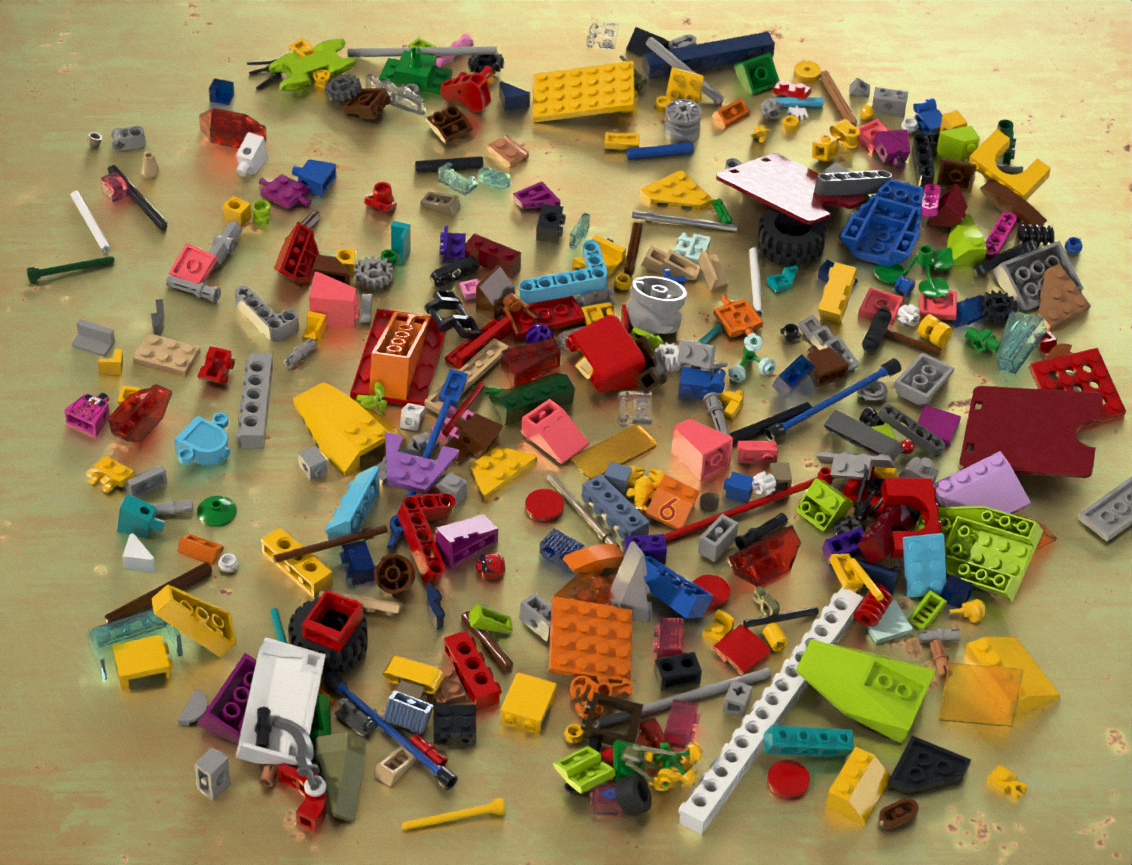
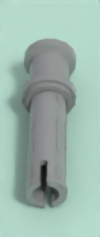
M169 275L166 280L168 287L196 294L198 298L210 299L213 303L218 302L221 295L220 287L207 286L204 282L197 284Z
M716 392L706 394L703 401L708 407L707 413L713 419L716 430L730 436L723 416L724 407L719 401V394Z

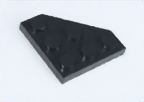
M912 735L887 786L910 794L963 780L970 766L971 759Z

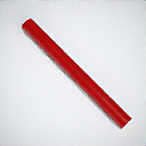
M479 382L443 429L442 434L444 436H449L455 427L456 419L459 416H463L484 389L485 385Z

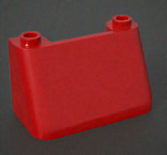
M607 315L568 336L566 340L567 348L571 352H577L580 348L594 369L590 381L598 393L638 387L639 383L636 377L643 372L645 365L644 355L617 315Z

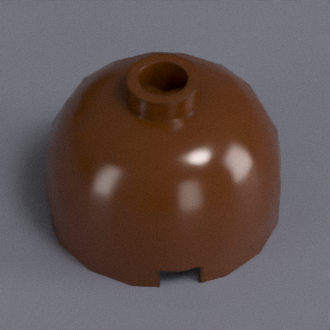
M388 554L380 559L381 561L374 569L376 585L388 594H401L408 591L412 587L416 575L412 562L400 554Z

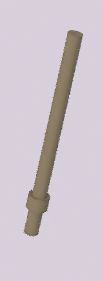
M552 472L548 473L546 478L598 533L600 540L603 543L616 544L620 547L612 538V534L594 519Z

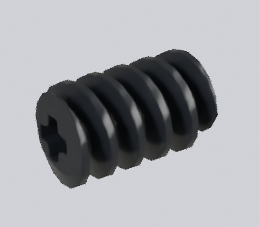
M1021 223L1017 229L1016 244L1018 245L1019 241L1024 243L1034 239L1037 247L1040 246L1041 242L1046 246L1048 242L1050 244L1054 243L1055 231L1052 225H1048L1047 229L1045 225H1041L1039 229L1037 224H1034L1032 228L1031 224H1027L1024 227V224Z

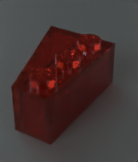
M555 338L502 350L501 367L511 387L533 381V378L538 375L543 376L559 367L561 350Z

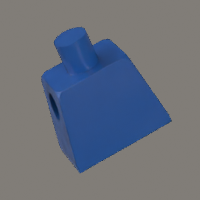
M310 159L303 167L295 165L292 169V175L298 177V182L310 187V193L323 197L336 179V164Z

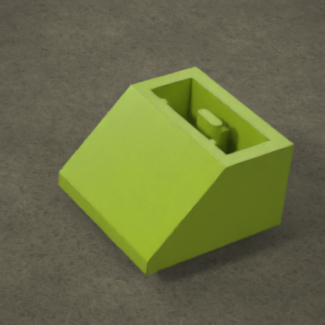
M815 478L795 511L821 531L826 532L835 525L836 520H839L841 516L845 517L854 502L828 482Z

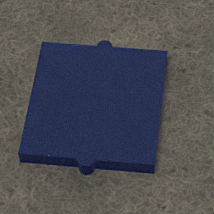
M981 295L957 302L956 320H953L955 328L970 325L983 319Z

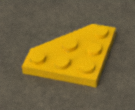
M682 170L640 189V195L648 203L657 205L659 202L667 203L670 207L682 208V206H690L692 210H701L713 204V198Z

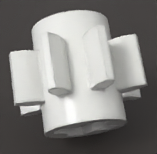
M911 303L909 306L905 304L898 310L897 314L900 316L898 321L906 327L909 325L914 326L920 319V315L917 314L920 310Z
M763 471L753 477L752 488L757 494L762 493L763 497H766L775 491L776 479L772 474L766 475V472Z

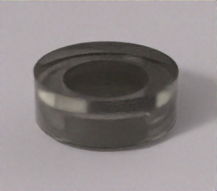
M704 493L700 497V507L708 512L717 510L719 507V497L714 493Z

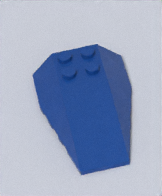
M889 179L878 189L876 195H872L866 204L860 206L857 213L854 212L851 215L840 236V240L854 257L891 267L908 259L920 235L923 188Z

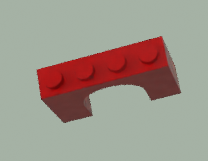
M885 478L881 486L883 505L911 506L920 512L925 523V527L917 531H893L890 537L893 547L890 551L891 558H904L903 537L941 532L942 524L941 521H938L939 505L935 502L936 487L933 486L932 478Z

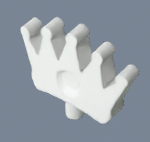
M799 106L788 108L786 116L800 117L801 121H803L804 117L808 119L806 108H799Z

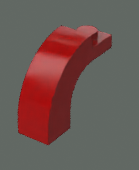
M282 763L278 768V782L299 791L305 797L302 804L296 810L297 824L316 833L326 815V791L316 797L308 795L304 790L307 777L299 776L297 768Z

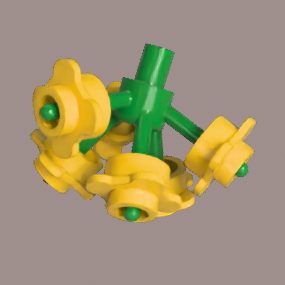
M694 740L693 744L687 745L685 752H677L675 757L645 752L646 760L662 768L654 775V782L649 781V784L655 786V789L666 791L674 787V783L678 780L681 782L680 788L685 785L690 787L697 781L696 776L699 772L698 770L695 772L692 770L693 761L696 765L700 758L703 757L702 747L698 745L697 740ZM667 742L660 745L661 750L675 752L674 749H670Z

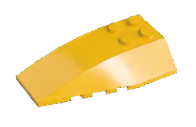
M325 382L292 398L298 412L304 418L307 428L310 429L314 441L319 445L320 452L344 476L360 468V456L382 444H386V432L403 436L382 415L361 406L358 401ZM404 436L402 444L407 441V439Z

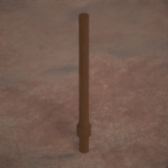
M386 525L364 528L361 532L273 555L274 563L358 540L364 539L366 541L373 539L374 536L387 533L388 529Z

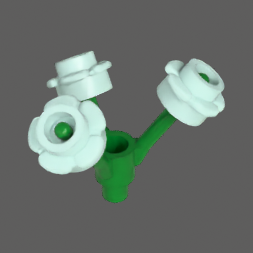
M755 333L749 334L744 339L746 347L743 349L744 356L740 365H734L728 370V376L734 382H742L746 378V370L743 367L746 361H757L759 363L758 369L763 375L771 374L775 370V361L773 359L763 358L761 360L756 356L754 351H758L762 347V338Z

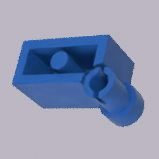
M928 98L923 102L914 103L913 110L916 112L914 119L917 121L919 130L922 133L939 134L942 114L937 109L936 100Z
M682 367L678 396L703 400L704 396L708 393H722L725 386V370L721 369L719 373V368L714 370L713 375L712 371Z

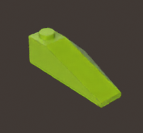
M966 214L961 223L957 222L953 227H950L947 248L951 247L953 266L979 265L985 261L986 244L970 214Z

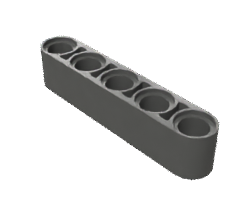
M883 170L822 173L817 176L814 192L821 196L877 194L878 189L891 179V174Z
M835 410L824 424V427L834 435L875 456L880 454L888 455L893 462L904 449L895 439L838 410Z

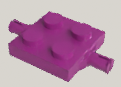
M283 174L273 181L260 178L259 184L264 186L260 190L261 197L288 210L296 204H302L307 207L311 205V200L304 198L310 193V187Z

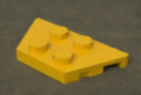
M496 446L471 464L470 472L472 477L475 478L477 488L482 493V499H488L536 463L537 456Z

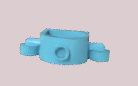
M222 412L216 413L213 416V423L196 416L174 439L175 452L178 453V461L181 464L188 465L194 461L201 465H215L229 457L231 449L228 448L227 433L223 429L228 426L227 414Z

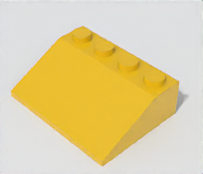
M1016 636L982 637L966 644L964 661L1007 718L1060 698L1059 692Z

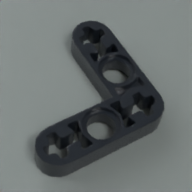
M1034 239L1012 247L974 267V272L976 276L984 274L1002 262L1037 248Z

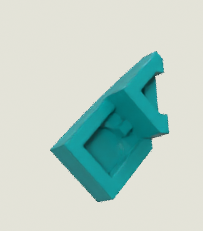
M786 267L782 274L768 276L766 282L776 293L790 289L798 267Z

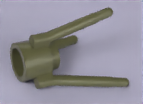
M622 55L619 57L623 62L627 61ZM634 68L635 89L642 90L647 85L648 80Z
M634 743L633 746L626 745L621 760L626 762L625 766L632 768L650 782H654L651 776L636 765L641 762L657 770L662 768L655 763L641 758L642 753L639 751L674 757L677 754Z

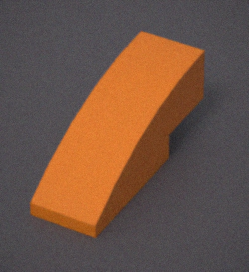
M600 544L567 554L563 560L573 572L601 574L604 568L618 569L625 555L616 544Z

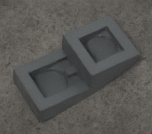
M163 299L155 300L157 313L151 314L154 334L161 336L165 325Z

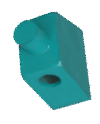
M127 494L119 509L117 532L128 535L134 533L137 537L148 538L151 530L162 533L165 521L155 518L157 509L155 506Z

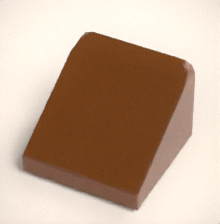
M452 437L445 445L446 447L459 450V456L456 460L452 461L458 465L470 454V451L456 437Z

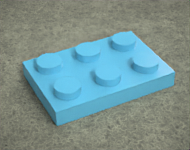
M937 533L903 537L906 596L908 598L926 596L929 591L935 594H946L944 534Z

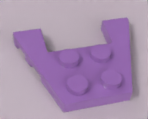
M386 432L387 485L426 494L437 482L442 472L450 467V463L454 459H457L459 450L442 446L437 461L399 452L403 436Z

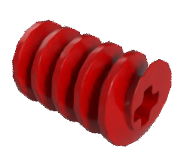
M876 583L875 585L882 592L884 598L878 601L869 590L854 613V619L857 623L863 626L876 627L888 609L889 604L892 603L891 594L881 584Z

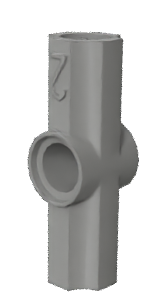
M231 221L220 235L217 234L214 237L212 248L208 252L218 258L213 268L220 266L227 254L233 253L235 242L242 233V227L238 222Z

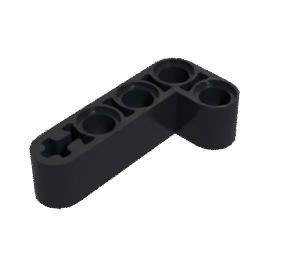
M919 133L913 139L912 157L917 186L922 187L923 190L925 185L933 184L935 170L932 157H936L940 134Z

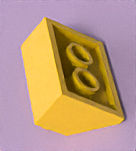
M855 747L828 791L826 807L865 825L886 790L891 775L875 755Z

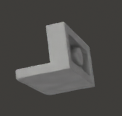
M81 319L78 321V335L72 342V347L105 357L115 344L114 329Z
M163 466L153 467L135 475L123 487L129 495L134 497L141 496L167 484L166 470Z

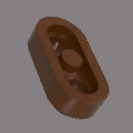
M903 798L881 809L879 823L886 829H895L915 819L918 815L919 805L911 798Z

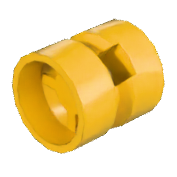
M929 314L919 324L917 333L923 338L929 339L931 343L940 348L949 340L952 334V327L944 322H940L938 318Z

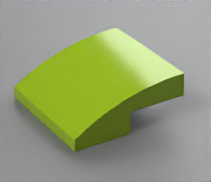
M589 746L554 762V767L558 773L581 794L615 777V769L601 760V754Z

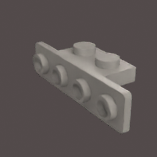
M831 451L817 452L816 454L821 463L832 464L830 474L832 478L862 480L865 470L868 469L867 480H870L872 467H895L893 460L884 454L878 456H871L867 453L853 455L849 452L836 454Z

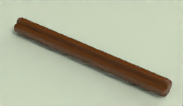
M205 562L104 616L106 623L111 626L151 605L152 598L167 584L181 589L212 572L211 565Z

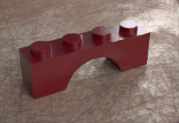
M891 505L886 508V513L880 515L877 518L878 521L870 526V530L862 535L863 538L858 543V546L870 564L885 558L893 549L890 540L893 531H909L916 523L905 505Z

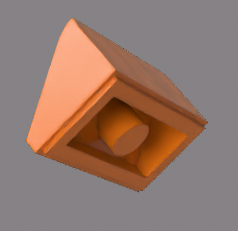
M740 98L717 110L712 116L722 125L726 126L750 113V110L743 99Z
M187 534L180 538L177 551L197 560L213 564L223 551L224 546L192 534Z

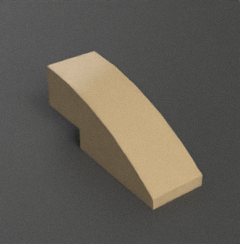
M652 245L641 266L662 275L664 269H670L671 277L685 276L686 280H695L701 269L700 265L672 250L665 253Z

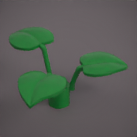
M922 245L919 247L918 255H914V259L905 272L904 268L899 264L891 267L883 265L873 266L875 275L881 281L895 284L900 275L906 276L917 261L920 266L927 267V280L919 283V291L927 297L941 298L948 295V284L941 278L931 279L930 267L940 271L948 270L953 266L951 247L933 251L931 246Z

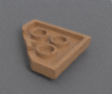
M1060 263L1044 272L1043 287L1041 288L1039 300L1040 307L1037 316L1047 330L1079 315L1091 307Z

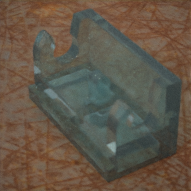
M447 162L442 167L440 166L438 168V181L461 195L466 196L477 187V183L472 182L476 177L471 176L466 179L454 172L452 168L448 169L452 166V163Z

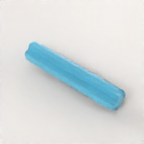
M794 97L775 98L782 105L781 108L824 106L823 97H807L806 99Z

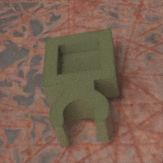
M762 586L755 588L754 592L756 595H753V598L761 605L760 610L764 615L779 614V603L769 593L766 594Z

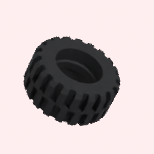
M771 207L763 213L759 220L757 245L764 257L766 256L769 261H774L779 266L781 264L785 265V267L806 266L810 262L816 261L822 255L827 225L825 220L812 225L805 224ZM785 232H790V233H792V234H796V235H799V236H788V235H785L784 233H785Z
M320 597L314 598V601L311 602L308 600L303 603V607L299 606L295 610V614L290 618V624L288 625L289 644L325 654L322 675L331 671L336 673L341 671L343 673L348 671L349 667L353 668L358 664V661L362 660L368 647L365 615L363 614L362 620L341 651L338 652L303 638L302 623ZM329 608L319 624L341 632L350 616Z

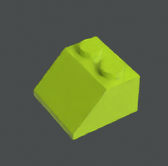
M972 125L941 131L936 160L941 161L942 158L969 163L970 155L979 147L980 137Z

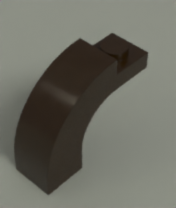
M642 336L635 343L644 355L645 365L642 374L637 376L636 379L644 393L649 394L667 381V372L659 353L654 351L647 337Z

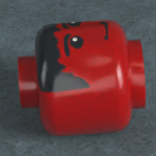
M499 553L482 554L479 562H476V572L481 574L484 580L501 578L502 573L506 571L504 557H501Z

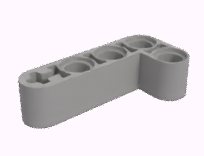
M241 286L235 290L236 307L268 340L278 342L298 332L299 319L297 311L288 309L276 314L251 288Z

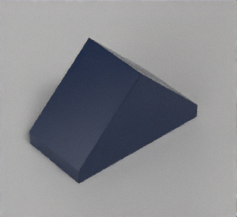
M503 81L499 82V97L505 111L528 108L530 106V92Z

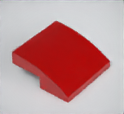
M741 624L712 646V649L724 663L729 661L741 676L772 651L757 635Z

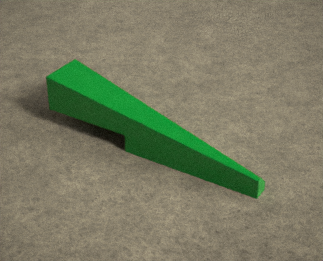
M318 693L309 737L314 749V758L311 762L312 765L319 767L320 772L318 776L321 777L322 768L320 763H317L315 757L316 738L331 735L330 696Z

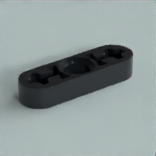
M469 256L434 270L430 275V280L436 287L444 286L476 273L480 268V263L475 257Z

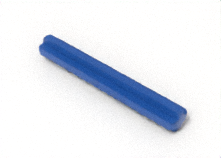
M692 142L630 148L627 149L626 154L628 159L692 153L694 152V145Z

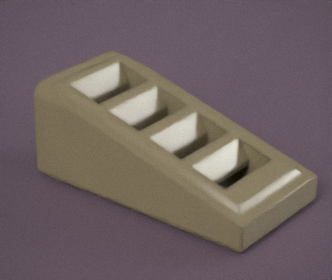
M429 191L420 202L422 206L452 217L461 208L458 196Z

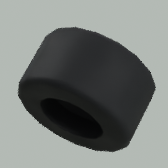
M634 774L617 781L615 786L616 798L619 807L625 815L631 817L650 810L652 804L651 793L648 784L641 775Z

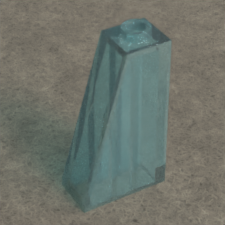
M1010 312L996 354L999 371L1017 373L1047 332L1043 317Z

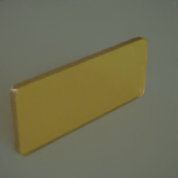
M636 424L573 456L571 463L588 480H591L600 474L604 475L610 462L624 465L656 448V441Z

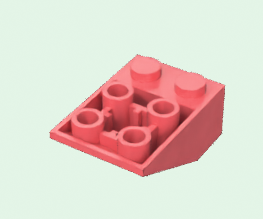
M548 399L522 417V434L561 464L589 446L587 439L564 409L551 399Z

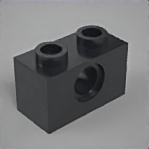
M542 204L536 228V241L557 243L559 236L562 237L563 226L561 225H565L566 214H563V206Z

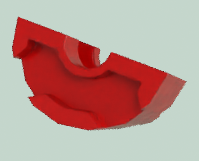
M210 346L206 354L205 364L201 366L197 375L198 379L226 385L229 378V370H232L235 364L231 351Z

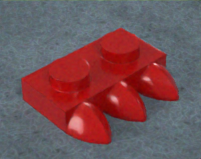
M781 81L773 87V94L806 99L811 94V87L804 84H790L788 81Z

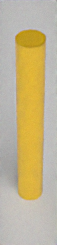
M855 558L850 559L849 565L874 597L878 601L882 600L884 595Z

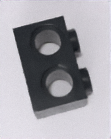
M695 652L655 659L654 674L660 691L701 683L702 670Z

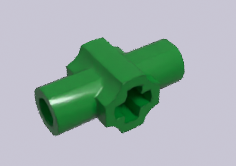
M970 327L965 333V338L972 341L975 350L979 352L988 349L998 353L1002 348V342L996 340V336L989 329L980 332Z

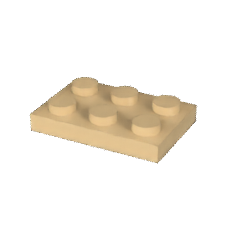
M148 333L135 353L133 363L186 377L201 352L200 346Z

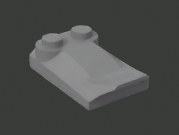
M922 352L895 381L894 388L896 393L902 398L919 406H925L930 404L932 396L950 377L955 368Z

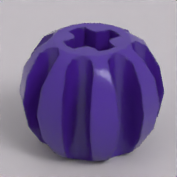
M543 324L533 325L527 331L526 343L529 345V348L537 352L545 351L552 345L553 333L548 326Z

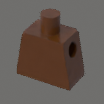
M811 346L807 350L806 370L816 388L847 378L849 364L832 348L827 347L819 350L817 346Z
M477 413L469 421L459 416L454 423L455 427L462 430L458 440L478 458L487 453L503 425Z

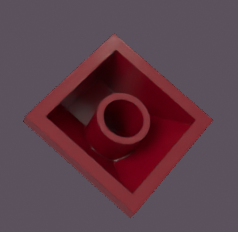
M958 184L953 185L940 198L938 214L929 217L927 225L953 227L957 222L961 223L966 217L965 211L968 206Z

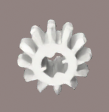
M666 342L665 345L659 344V347L655 348V352H658L662 358L666 371L671 373L673 370L679 371L680 367H683L684 364L683 362H678L680 346H675L674 343L668 344Z

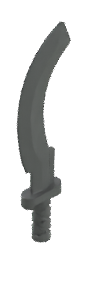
M274 717L273 726L287 731L295 739L298 748V756L295 757L299 766L297 769L298 775L306 776L311 790H317L319 785L314 774H318L320 770L317 765H312L311 762L314 758V749L308 733L291 720Z

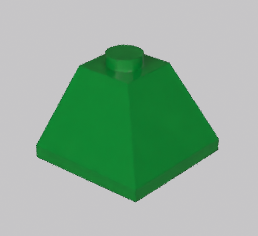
M771 53L734 65L739 82L750 94L772 88L780 82Z

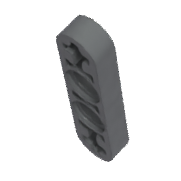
M884 404L880 409L878 416L883 422L889 424L933 455H940L945 448V442L934 433L892 405Z

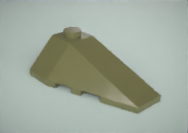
M348 732L319 736L316 738L315 757L317 763H320L322 768L321 778L325 780L328 792L326 795L332 815L352 822L355 816L366 757V739Z

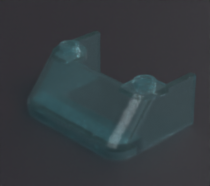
M151 609L91 628L86 633V639L104 681L107 680L104 657L100 650L101 647L166 627L178 656H182L179 630L154 615V611Z

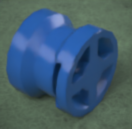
M900 275L895 283L894 291L903 292V295L908 297L912 293L916 282L913 279H906L904 275Z

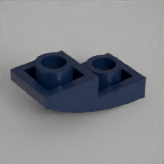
M430 583L427 585V610L434 627L438 630L444 627L445 613L441 607L442 596L439 590H435Z

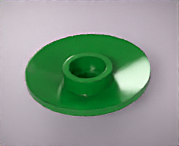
M225 496L208 497L197 508L199 520L213 527L224 526L230 523L237 514L235 503Z

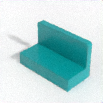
M393 221L391 224V250L400 254L401 264H405L411 251L410 224Z

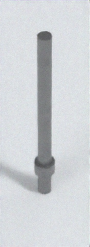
M647 211V213L632 212V218L643 219L646 222L652 223L653 221L731 232H737L738 225L659 215Z

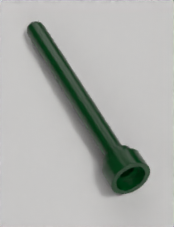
M110 256L45 269L30 267L27 268L29 282H35L42 276L112 264L115 258Z

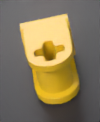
M843 119L830 126L831 136L837 138L845 148L852 150L859 147L858 136L860 135V130L847 119Z

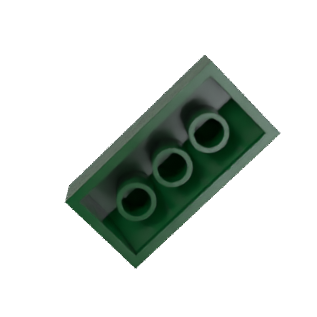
M554 373L491 394L489 399L503 423L508 425L522 420L523 416L548 399H551L559 406L572 403L575 387L567 374Z

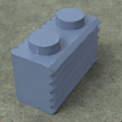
M394 690L388 699L383 719L392 725L403 726L412 733L422 734L428 726L433 705Z

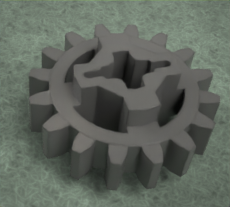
M350 74L347 76L341 75L340 78L335 77V79L329 80L330 83H326V87H324L327 98H330L331 101L336 99V102L345 101L347 98L350 100L352 96L356 97L357 93H360V89H362L359 78H356L355 75L350 77Z

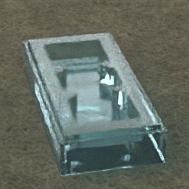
M584 213L570 233V248L576 250L581 240L586 238L590 225V214Z

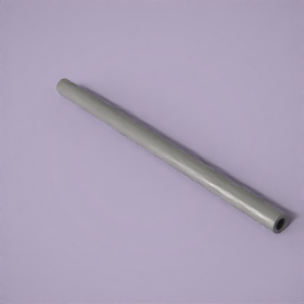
M496 46L420 48L421 54L432 56L497 55ZM411 48L348 49L347 55L348 57L402 56L404 50L410 51Z
M765 668L644 704L641 716L728 691L733 680L748 685L771 678V672L769 668ZM620 711L595 719L596 728H603L630 720L631 713Z

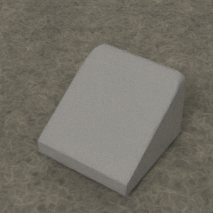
M856 78L849 86V95L868 98L870 96V85Z

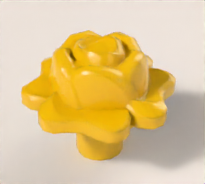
M765 125L753 128V133L750 137H755L759 139L760 143L766 142L765 136H767L771 129H766Z

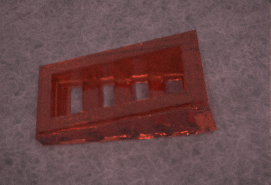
M653 717L639 723V735L652 748L661 749L660 745L667 742L670 749H673L656 718Z

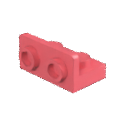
M738 441V463H777L778 448L776 441Z

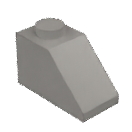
M453 473L441 475L427 493H448L452 495L456 501L453 508L456 509L467 498V481Z

